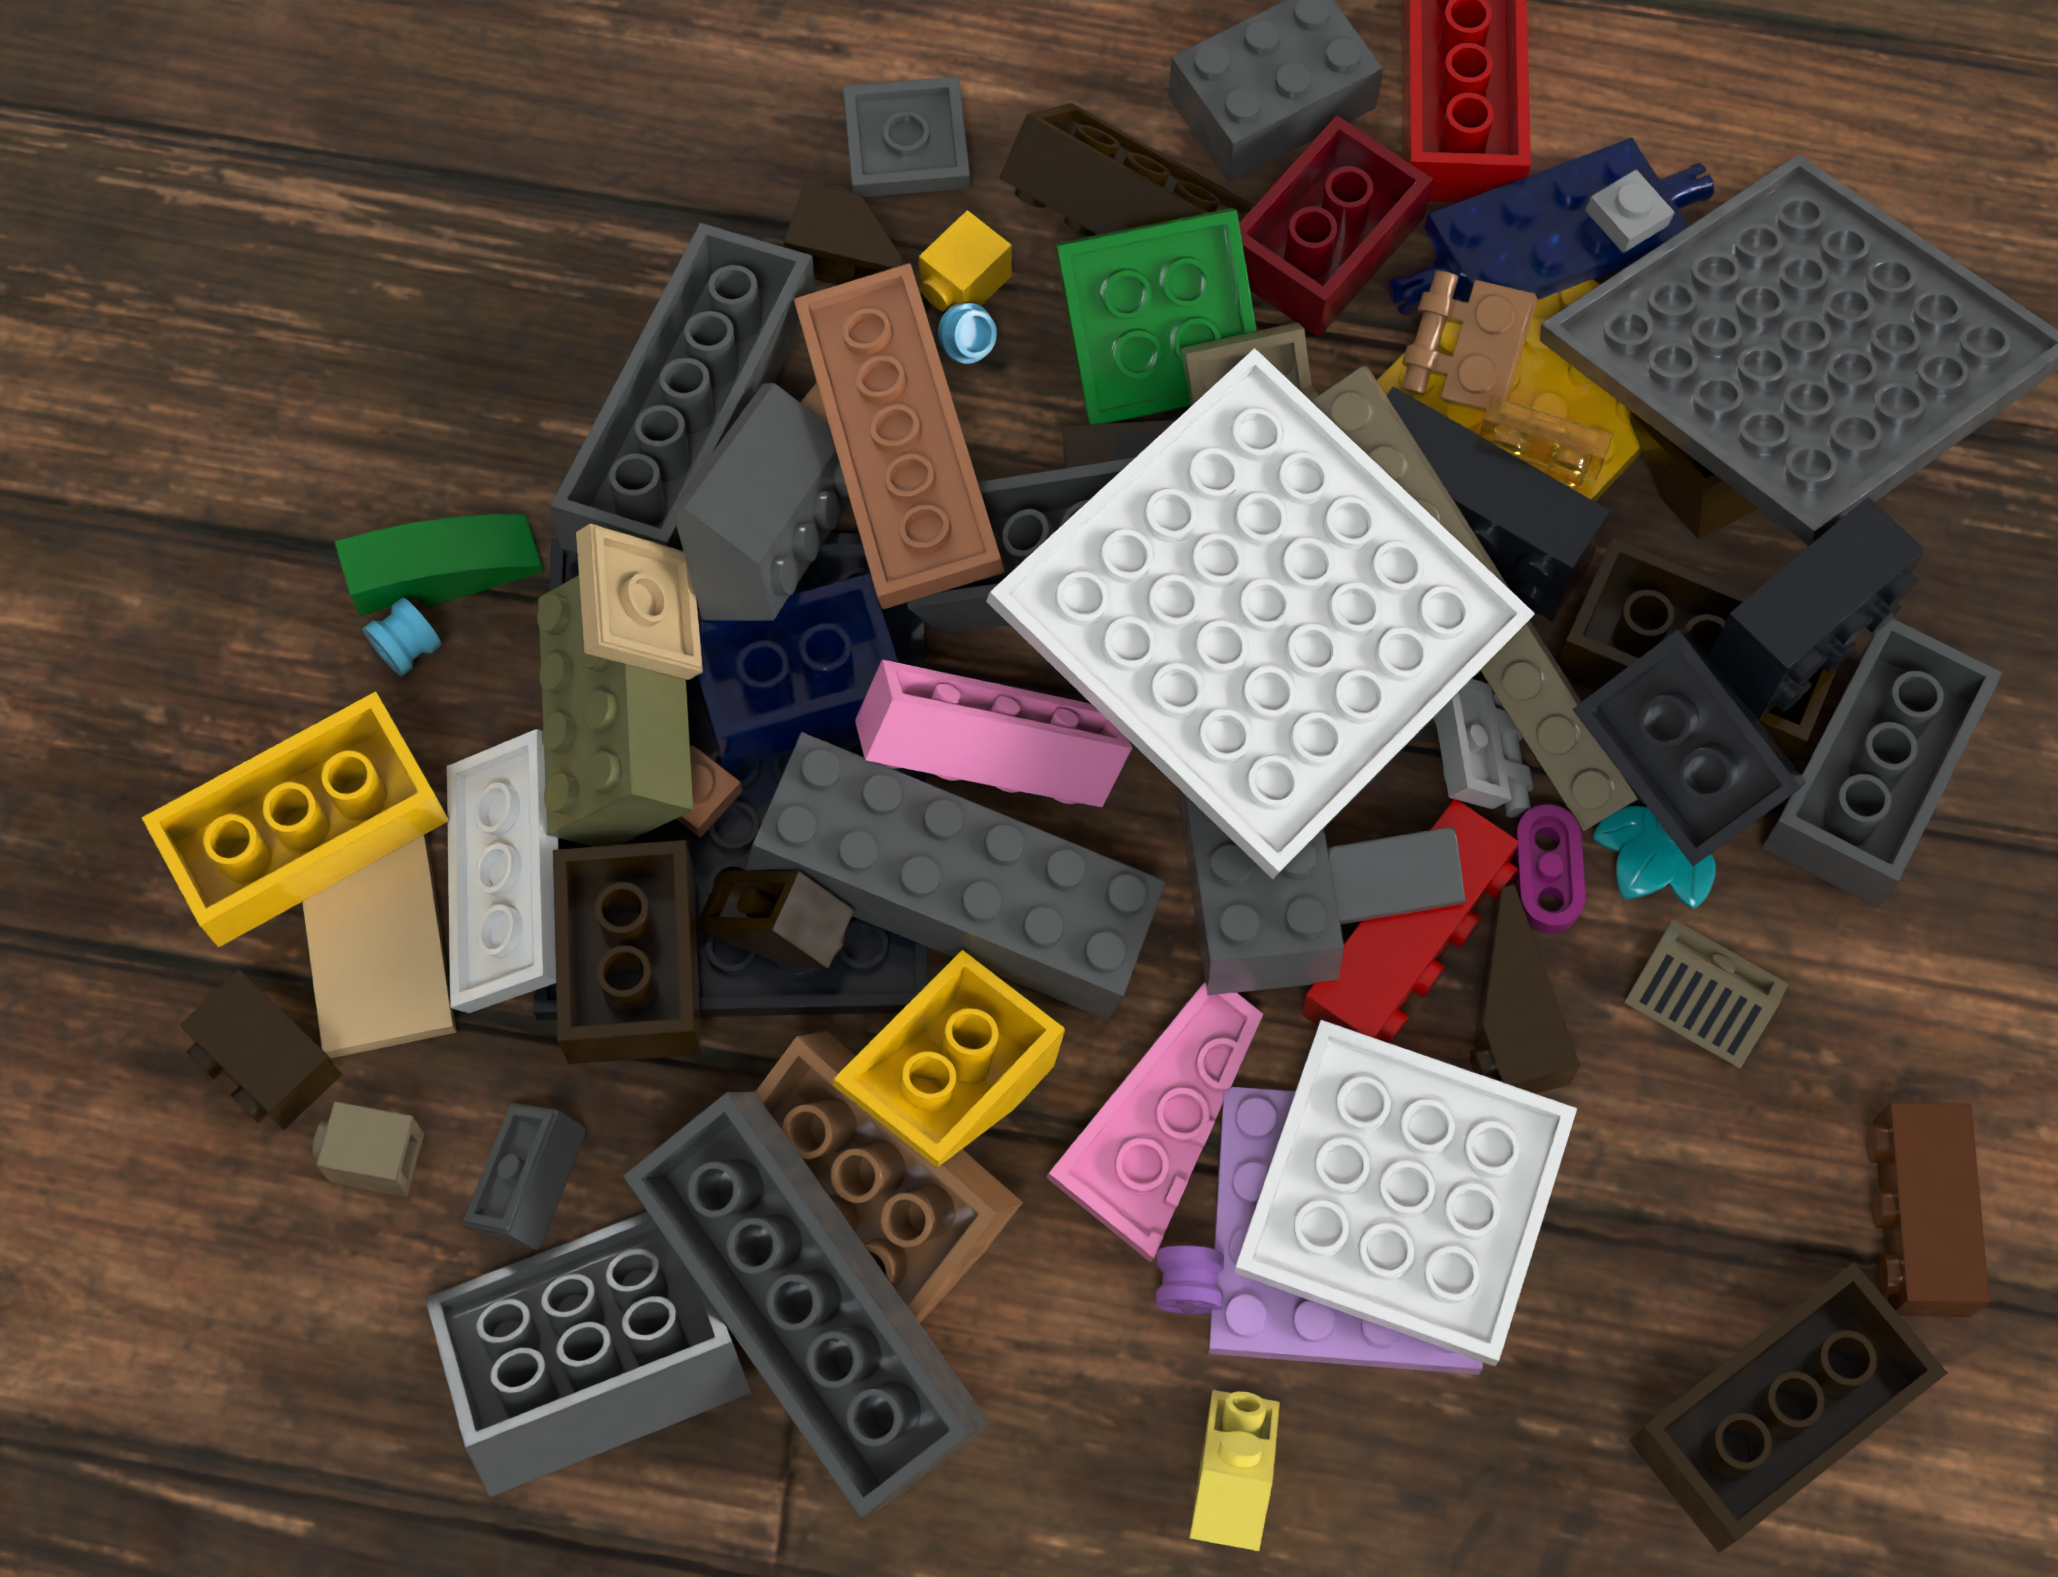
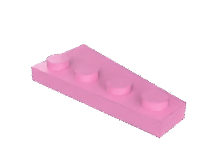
M1205 982L1047 1176L1048 1180L1150 1263L1158 1251L1168 1224L1214 1126L1216 1117L1223 1104L1224 1091L1230 1090L1263 1016V1013L1238 993L1207 995Z

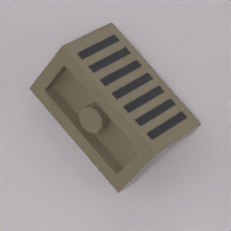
M1672 919L1624 1003L1741 1069L1778 1008L1788 983Z

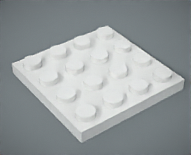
M1321 1020L1234 1273L1496 1366L1502 1353L1577 1108Z

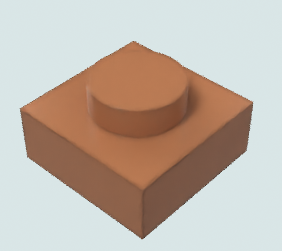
M691 745L690 762L693 811L676 819L701 838L743 791L740 781L695 746Z

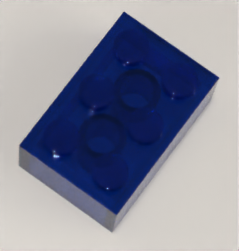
M870 574L790 595L774 620L698 621L703 672L696 676L724 769L792 750L795 748L801 732L824 741L858 731L855 720L881 661L887 660L898 663Z

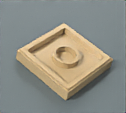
M589 524L577 531L576 540L584 653L686 680L702 673L697 599L684 551L593 524Z

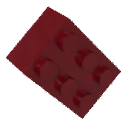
M1336 115L1239 223L1250 291L1320 338L1425 218L1433 178Z

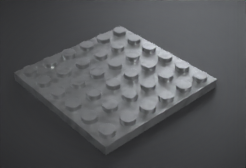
M1799 154L1543 322L1540 334V342L1808 546L1814 543L1865 498L1869 497L1876 502L2058 371L2057 329Z

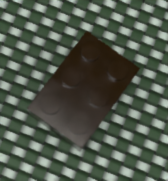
M686 840L553 850L558 1043L568 1064L702 1054L694 867Z

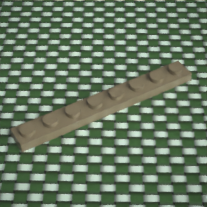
M1368 366L1360 367L1311 401L1509 589ZM1529 620L1481 669V672L1572 815L1576 818L1581 829L1585 831L1634 802L1639 796L1572 710L1582 701Z

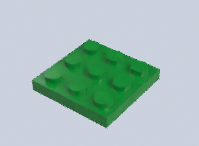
M1234 208L1054 244L1088 425L1105 424L1191 406L1181 348L1257 331L1238 214Z

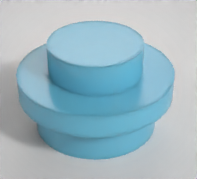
M959 303L949 308L942 316L938 327V341L942 351L948 358L958 363L970 364L981 360L992 350L997 338L996 325L989 313L983 307L973 303Z

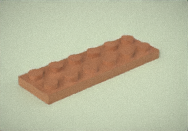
M911 263L795 298L794 302L882 610L1004 573L1003 563Z

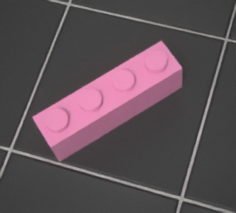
M887 660L881 661L855 720L865 761L875 762L891 769L905 768L931 773L949 781L961 779L991 785L1005 792L1015 793L1021 791L1052 797L1066 804L1082 803L1103 807L1132 750L1130 741L1090 703Z

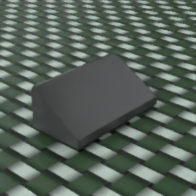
M1454 827L1334 846L1327 849L1340 924L1465 903L1458 840Z
M510 1103L461 1225L467 1229L524 1248L539 1250L586 1133L584 1126L559 1110Z

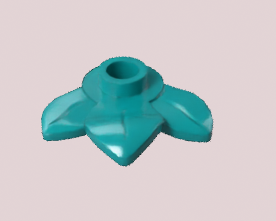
M1625 806L1602 820L1594 832L1593 841L1609 850L1619 852L1615 874L1619 894L1623 900L1640 898L1669 885L1674 895L1690 909H1696L1705 900L1712 888L1716 866L1712 855H1708L1695 866H1692L1648 807Z

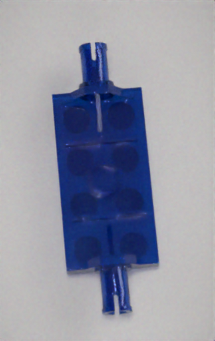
M1629 138L1429 213L1424 229L1435 245L1437 258L1434 260V265L1403 277L1393 278L1389 284L1391 299L1394 304L1405 300V304L1399 305L1397 310L1403 316L1412 314L1413 311L1418 310L1423 292L1430 291L1434 274L1437 270L1449 272L1459 277L1453 299L1456 301L1469 303L1475 280L1534 293L1538 300L1630 265L1689 227L1679 209L1711 199L1714 194L1713 179L1710 174L1697 178L1698 175L1705 173L1707 170L1701 163L1691 165L1690 168L1660 179L1634 139ZM1637 169L1675 213L1666 228L1622 253L1585 209L1591 196Z

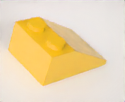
M962 950L833 1079L832 1085L938 1168L1012 1112L1054 1068L1065 1028Z

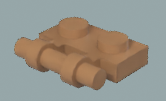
M1437 270L1435 271L1430 291L1423 292L1418 312L1423 315L1414 345H1407L1402 364L1407 366L1401 389L1409 393L1424 395L1430 374L1446 377L1441 399L1444 402L1503 416L1538 298L1534 293L1475 280L1469 303L1456 301L1453 299L1459 277L1449 272ZM1446 321L1462 325L1453 356L1437 352Z

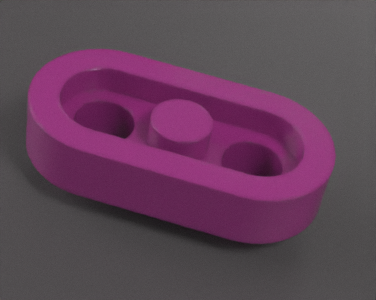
M1539 805L1531 808L1522 816L1514 834V838L1519 841L1514 854L1515 866L1519 868L1515 875L1516 890L1529 926L1541 933L1556 934L1571 928L1578 920L1585 905L1586 893L1582 834L1579 823L1569 811L1556 805ZM1539 836L1551 838L1556 845V849L1551 851L1540 849L1535 843V838ZM1551 896L1558 901L1560 909L1557 911H1547L1541 907L1538 898Z

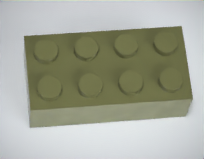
M579 575L539 597L537 623L540 630L541 669L539 679L542 686V743L544 745L546 788L544 802L547 809V835L593 847L622 845L693 811L686 679L584 653Z

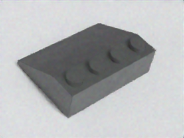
M648 1211L425 1298L464 1445L489 1497L751 1393L727 1325Z

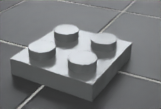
M959 76L843 86L853 194L861 195L862 197H875L970 188Z

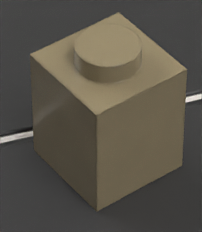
M334 1101L329 1121L322 1120L316 1130L312 1150L313 1158L318 1160L316 1166L330 1183L408 1197L424 1133L411 1115Z

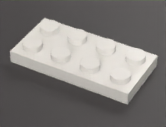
M538 729L447 766L450 1008L471 1013L556 983L553 850H558V838L547 835V809L544 802L546 788L544 745L542 743V731Z

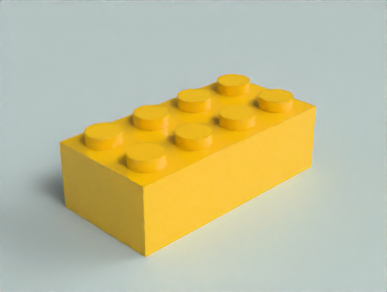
M376 691L142 817L199 926L218 948L449 821Z

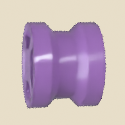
M1170 1246L1157 1251L1156 1266L1162 1271V1286L1155 1291L1154 1306L1157 1309L1171 1313L1197 1315L1211 1314V1309L1222 1310L1223 1295L1216 1288L1217 1274L1224 1269V1254L1222 1252L1199 1246Z

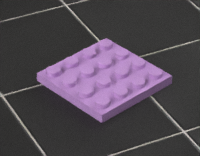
M1231 1087L1229 1091H1224L1214 1249L1224 1254V1269L1217 1274L1216 1288L1223 1295V1304L1221 1311L1211 1309L1208 1354L1479 1375L1483 1370V1362L1234 1273L1296 1091Z

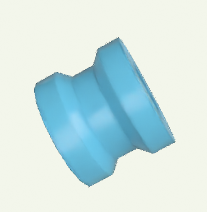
M403 597L391 606V614L383 621L372 620L362 629L376 652L401 677L413 668V660L421 653L431 654L442 645L439 637L427 620Z

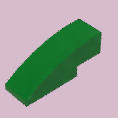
M525 514L461 516L421 521L375 530L334 541L350 596L360 616L390 608L402 597L408 601L421 598L424 608H428L544 572Z

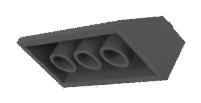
M775 383L762 384L672 507L702 620H774L788 597L794 593L797 583L810 563L816 559L819 549L832 529L837 526L840 517L851 502L829 424Z

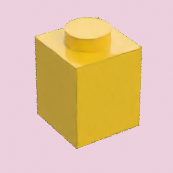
M967 210L919 256L920 288L923 295L935 308L941 311H946L959 303H973L981 306L1012 276V245Z

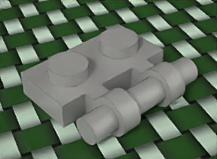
M1471 679L1433 717L1438 731L1443 761V776L1447 784L1449 798L1490 809L1504 804L1507 817L1520 818L1531 809L1528 793L1534 788L1530 767L1523 765L1519 741L1523 739V736L1497 695L1492 693L1490 684Z

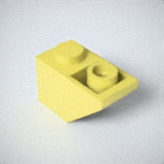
M1212 1390L1196 1487L1190 1539L1259 1551L1273 1482L1280 1402L1262 1399L1249 1392L1228 1393Z

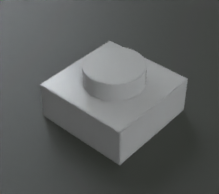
M1637 169L1591 196L1585 209L1622 253L1666 228L1675 213Z

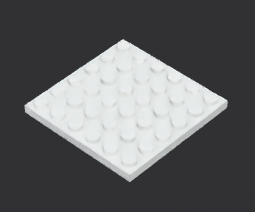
M1255 348L990 591L986 600L999 615L1272 879L1535 615L1531 609Z

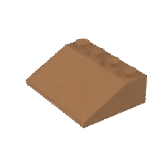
M828 1031L798 1036L793 1040L755 1093L917 1321L921 1323L984 1254L1023 1202L963 1149L936 1168L832 1085L833 1079L856 1057Z

